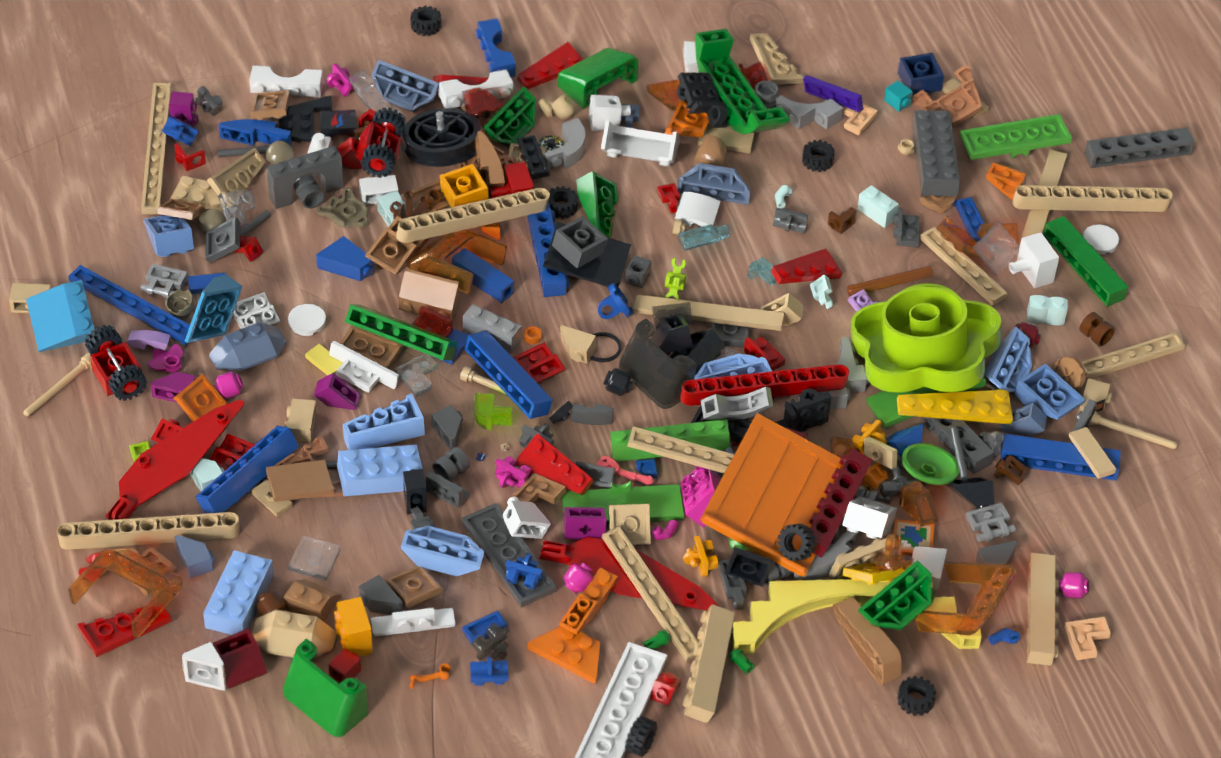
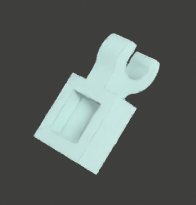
M823 275L811 283L810 287L814 299L819 301L820 305L825 304L826 309L834 306L832 299L828 295L832 292L829 277Z

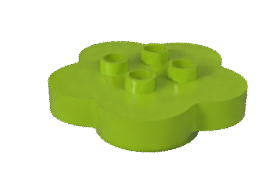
M932 283L917 284L895 294L887 302L874 303L857 311L851 319V339L854 350L865 358L866 377L874 387L887 392H908L922 387L943 392H957L969 389L982 380L985 374V358L993 354L1001 344V317L993 307L977 301L962 300L953 290L943 285Z

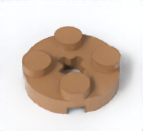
M920 192V203L937 213H944L952 208L956 201V195H943L941 197H936L935 195L921 196Z

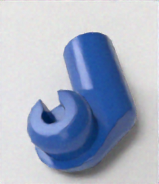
M1004 628L988 636V639L992 645L1001 641L1015 644L1020 640L1021 636L1017 631Z

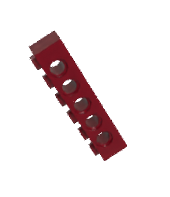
M851 448L848 455L846 453L843 454L839 461V464L842 465L841 468H836L831 477L834 479L833 483L829 482L824 491L827 494L826 497H821L816 506L819 511L817 513L814 512L809 520L811 524L809 530L814 531L812 535L816 536L814 542L817 543V546L813 547L815 549L813 554L820 558L827 551L847 512L849 502L853 500L873 460Z

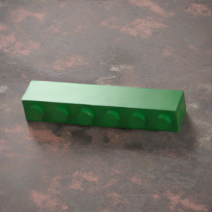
M1062 216L1046 223L1043 236L1107 307L1125 300L1128 290L1125 281H1122L1115 270L1105 262L1104 258L1095 251L1094 247L1084 239L1083 235L1074 228L1071 222Z
M350 304L345 320L348 324L441 360H452L458 344L454 340L360 304Z

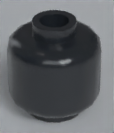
M614 368L612 371L609 370L607 372L603 385H606V391L622 396L625 392L629 393L633 382L630 381L631 376L629 373Z

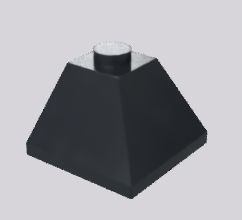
M984 477L969 478L965 481L956 479L951 483L945 484L969 504L977 506V509L995 504L993 481Z
M734 544L724 574L738 579L741 578L744 581L763 587L774 560L744 546Z

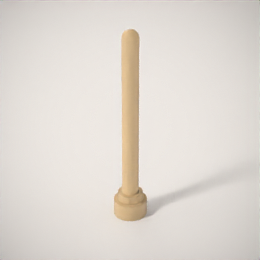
M86 353L81 357L80 364L27 407L23 412L24 415L28 417L80 373L84 370H91L90 353Z
M469 366L463 368L460 380L467 383L475 381L506 394L494 381L476 374L473 368Z
M1095 411L1089 423L1090 426H1098L1099 424L1171 449H1176L1178 446L1175 441L1102 418L1101 415L1097 414V411Z

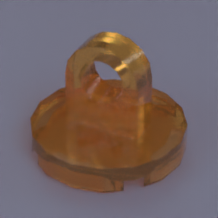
M895 534L887 536L885 554L873 557V566L880 570L895 571L898 570V567H903L906 570L914 563L913 557L901 554V538Z

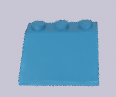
M228 275L214 277L201 293L185 342L190 343L226 335L243 286Z
M82 280L59 285L26 299L39 352L84 343L85 339H87L86 336L88 334L91 335L90 331L94 330Z

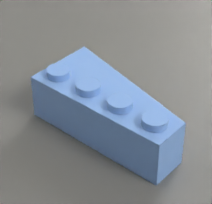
M413 394L407 395L406 399L400 402L399 400L391 402V406L384 409L381 407L377 408L371 415L367 416L364 414L344 423V442L348 450L367 449L425 435L424 417Z

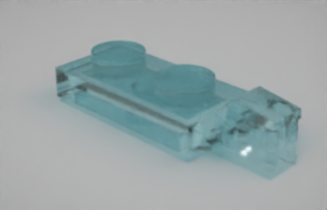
M711 224L678 234V240L684 251L716 243L729 237V228L727 224L719 227Z

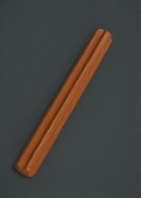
M931 266L849 285L847 286V293L849 296H852L863 289L867 293L932 277L933 269Z

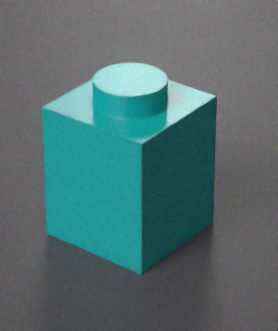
M897 80L886 87L884 101L899 112L910 106L913 91Z

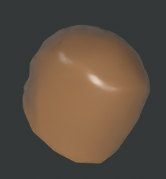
M706 135L702 145L695 154L694 163L724 167L726 144L719 137Z

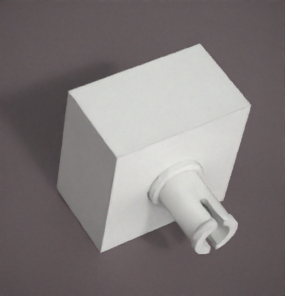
M1040 232L1021 239L1017 261L1009 263V270L1012 274L1022 271L1034 288H1038L1054 282L1059 256Z

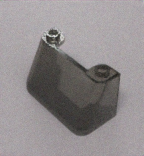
M646 318L636 325L619 361V369L629 373L631 376L630 380L657 406L669 409L681 402L680 396L683 383L687 380H694L696 363L684 355H679L673 359L666 355L649 339L654 334L655 328Z

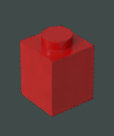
M344 648L328 664L329 676L338 683L347 678H355L361 672V658L355 652H350Z

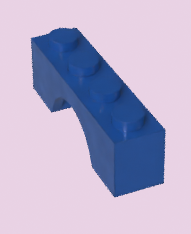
M498 18L479 21L475 34L476 38L480 39L481 51H484L485 61L489 62L490 73L507 70L510 77H516V63L512 53L499 50L496 47L502 43V28Z

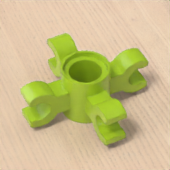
M673 258L671 262L674 268L673 272L668 271L666 275L665 287L670 288V291L665 298L673 295L677 300H680L678 290L683 291L685 288L687 275L681 272L686 266V260L683 259L682 265L677 266L676 258Z

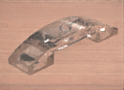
M364 70L349 77L353 88L368 109L371 108L377 112L379 109L382 111V108L385 107L386 110L392 108L373 86L374 81ZM394 106L391 109V111H394L395 109L398 110L397 114L400 113V110L396 106Z

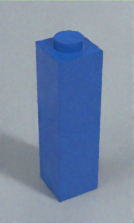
M463 248L460 252L453 255L452 265L454 268L464 270L463 278L500 303H503L514 294L513 279L467 249Z

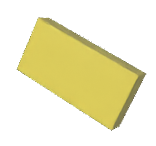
M320 344L305 353V358L326 375L336 374L337 369L343 363L330 356V352Z

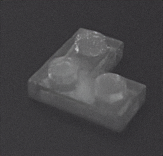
M252 191L221 192L218 195L226 220L228 221L236 217L240 220V227L246 226L248 222L243 210L254 209L257 206Z
M424 353L395 368V373L399 375L400 380L409 390L418 397L432 389V383L425 375L436 370L437 363L430 355Z

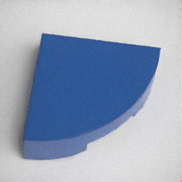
M655 459L636 460V468L642 475L657 478L658 473Z

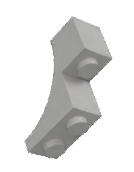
M782 95L776 98L775 108L782 107L790 118L789 123L798 129L803 128L812 121H816L827 130L842 121L843 107L832 99L821 103L804 104L789 100Z

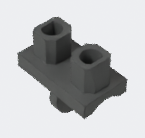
M776 208L773 226L784 228L787 232L792 230L805 233L808 215L802 212L789 211L786 208Z
M524 424L521 428L522 435L519 439V445L523 448H526L537 433L553 445L554 440L551 439L553 434L549 432L550 427L547 424H544L541 428L535 426L534 429Z

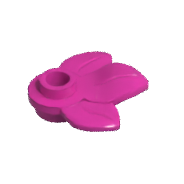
M174 344L169 351L155 348L153 351L154 359L147 362V364L154 370H165L169 373L177 372L182 367L183 351L177 344Z

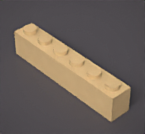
M1031 553L1028 564L1027 663L1052 666L1053 659L1058 656V645H1055V641L1058 640V629H1055V624H1058L1059 614L1055 612V608L1058 607L1059 597L1055 596V592L1058 591L1059 580H1055V576L1058 575L1059 564L1055 563V555Z
M713 604L708 611L704 610L700 622L703 623V626L700 627L697 639L700 640L694 650L696 659L692 662L690 668L692 677L689 678L686 687L689 689V693L686 694L683 701V706H685L684 715L708 723L715 713L735 613Z

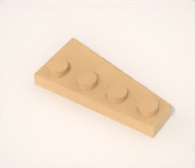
M767 33L751 34V44L769 81L774 82L776 85L803 84L804 77L796 73L794 65H790L787 62V57L784 53L782 54L778 51V46Z
M254 147L207 180L228 210L233 207L235 201L242 195V192L250 184L252 178L256 176L264 165L265 160Z

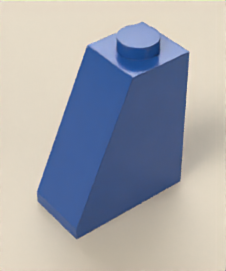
M345 236L316 254L317 268L358 281H362L372 275L374 272V262L366 258V253Z

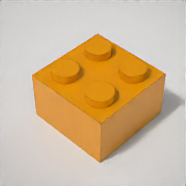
M473 164L440 175L441 192L451 208L489 199L488 187Z
M357 597L337 602V611H334L335 629L337 636L340 635L342 639L340 640L341 649L345 648L350 652H355L359 657L373 654L372 632L362 598Z

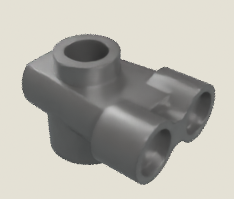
M201 86L197 90L198 95L195 100L205 113L209 112L212 116L218 114L219 109L223 107L222 99L218 95L211 96L207 88Z
M993 431L992 433L980 432L979 437L994 452V455H999L1002 451L1001 443L1004 440V434L998 431Z

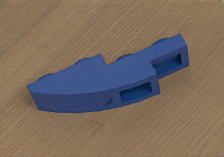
M243 119L219 123V135L222 139L252 146L256 141L272 144L275 141H285L290 146L292 145L291 131L277 128V122Z

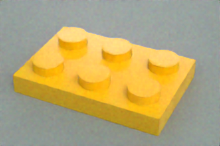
M887 558L844 567L843 576L851 577L852 581H866L868 585H877L878 581H893V578H897L912 564Z

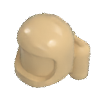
M566 94L560 96L553 103L545 99L539 101V108L547 117H553V113H555L560 119L567 120L575 112V106L571 104Z

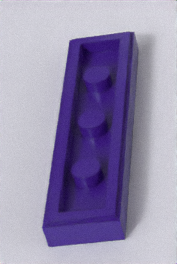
M809 75L803 78L806 93L825 100L832 99L839 105L857 112H861L864 109L862 95Z

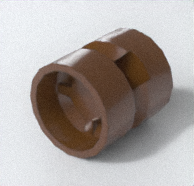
M1091 312L1081 322L1079 331L1086 337H1091L1095 344L1102 347L1113 337L1115 327L1107 321L1103 322V318L1097 313Z

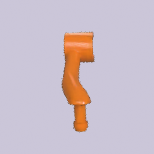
M447 663L441 664L439 672L411 675L409 687L413 689L415 681L426 682L436 678L447 680L449 678L448 672L451 671L450 665Z

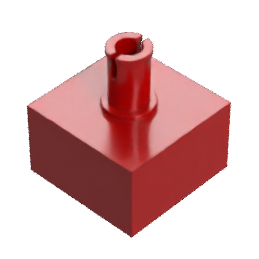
M519 162L504 165V186L490 187L489 194L492 199L534 189L526 163Z

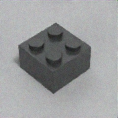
M582 216L557 229L552 246L576 268H579L603 255L608 238Z

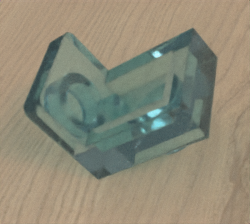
M763 257L753 261L749 265L748 278L753 279L759 275L771 286L776 283V279L771 273L774 265L770 264Z

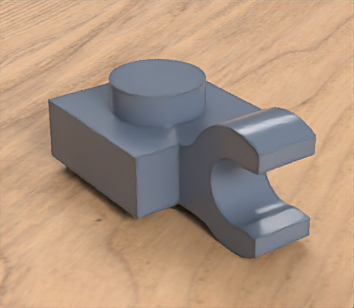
M623 104L630 105L631 114L630 116H621V120L626 122L625 127L632 128L633 121H639L640 105Z

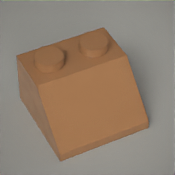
M307 579L294 581L284 595V600L287 603L285 611L315 616L324 622L342 595Z

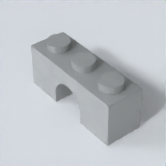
M474 304L463 315V331L468 334L488 331L510 353L521 342V325Z

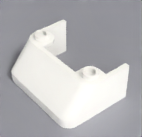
M606 120L601 149L609 157L617 158L618 155L658 161L659 165L670 166V164H674L680 136L677 132H673V135L615 126Z

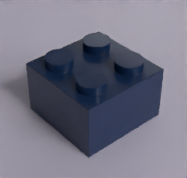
M933 53L900 58L898 75L902 83L913 91L912 96L922 90L926 93L942 91L944 74Z

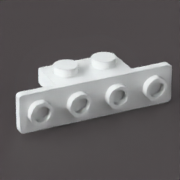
M336 341L331 343L329 355L343 362L336 371L338 377L368 393L378 381L392 389L397 387L398 374L345 347L343 344Z
M428 608L395 612L388 616L372 617L371 624L373 636H383L454 627L455 618L452 608L438 610Z

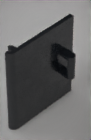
M557 221L543 267L605 287L612 283L619 287L631 244L607 237L608 241L603 255L576 268L552 246L556 230L567 225Z

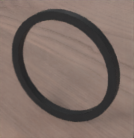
M606 332L592 334L596 337L606 336L612 338L617 342L619 348L616 354L609 358L601 359L592 356L591 360L609 362L619 356L621 342L616 336Z

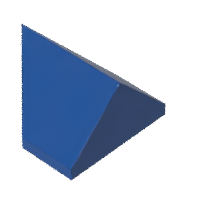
M923 423L893 433L886 438V445L897 449V455H900L902 458L903 452L908 446L922 443Z

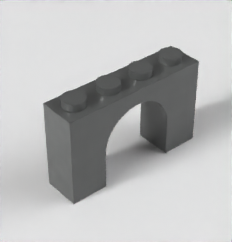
M335 145L267 166L269 198L275 209L293 204V184L306 173L319 172V181L326 193L343 188L342 157Z

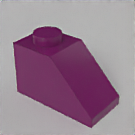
M175 372L151 383L152 397L176 402L174 397L192 383L196 376Z
M334 373L320 379L314 392V396L325 405L350 410L357 409L361 396L359 392Z

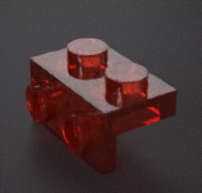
M761 61L747 68H744L742 63L738 64L741 73L754 91L759 82L769 81Z
M424 306L419 308V316L412 323V325L446 338L453 332V321L449 317L438 314Z

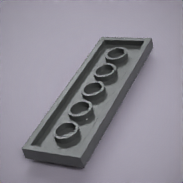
M497 503L463 517V526L478 547L484 550V556L520 607L556 592L557 586L522 537L511 536L503 518L504 512ZM527 553L532 554V561L538 562L537 568L542 570L543 580L538 582L535 589L524 586L526 579L524 576H519L517 584L507 582V569L505 566L507 560L517 563L518 557L525 558Z

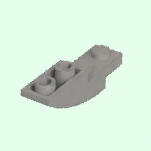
M851 531L842 533L834 545H829L822 558L815 555L805 577L793 573L794 581L818 580L828 576L836 557L844 552L847 554L851 553V548L856 543L857 533Z

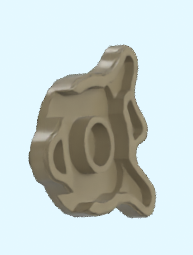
M345 188L341 199L332 197L328 205L319 206L317 209L319 216L328 217L336 225L343 228H363L368 225L367 207L361 200L355 198L352 188Z

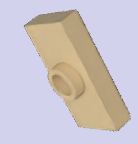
M871 437L864 438V455L888 468L894 469L897 467V449Z
M268 480L252 489V495L276 517L292 508L290 500L274 502Z

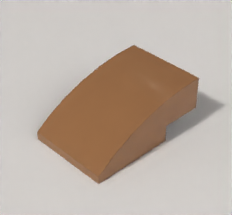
M478 131L475 139L478 173L486 175V185L489 192L490 187L504 186V174L493 145L482 131Z
M399 216L394 219L389 227L383 230L365 254L366 258L394 275L399 274L417 256L429 240L427 238L409 243L398 241L396 234L399 221L402 219Z

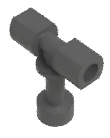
M897 455V467L894 469L888 468L893 470L894 478L892 481L881 482L880 492L882 497H893L898 492H906L907 496L921 495V481L907 480L905 476H902L900 468H902L903 463L900 455Z

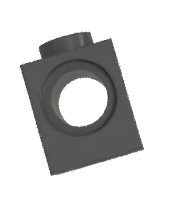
M634 255L626 269L625 283L643 288L651 274V260Z

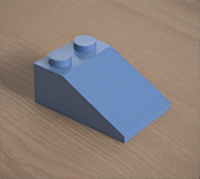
M161 215L143 219L157 256L167 257L171 253H187L189 250L194 249L191 227L184 218Z
M1047 364L1042 365L1020 379L1014 394L1025 406L1034 403L1045 415L1056 420L1085 402V399Z

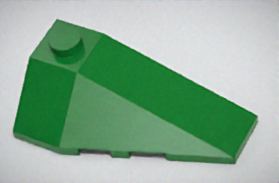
M592 171L577 179L578 197L589 222L604 236L611 238L613 229L612 217L616 213L614 205L618 202L617 183Z

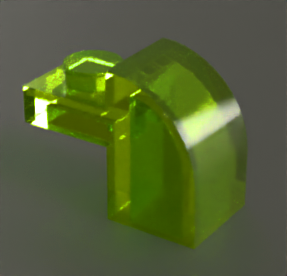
M475 393V422L486 430H492V425L512 426V407L494 406V394Z

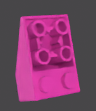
M696 466L690 475H686L682 479L681 488L686 515L704 528L706 525L702 523L700 518L719 485L721 477L717 471Z

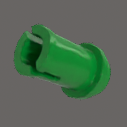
M659 630L657 635L644 641L643 645L645 648L656 650L662 645H668L671 639L667 631Z
M736 648L729 655L730 661L735 663L747 675L755 668V664L743 654V650Z

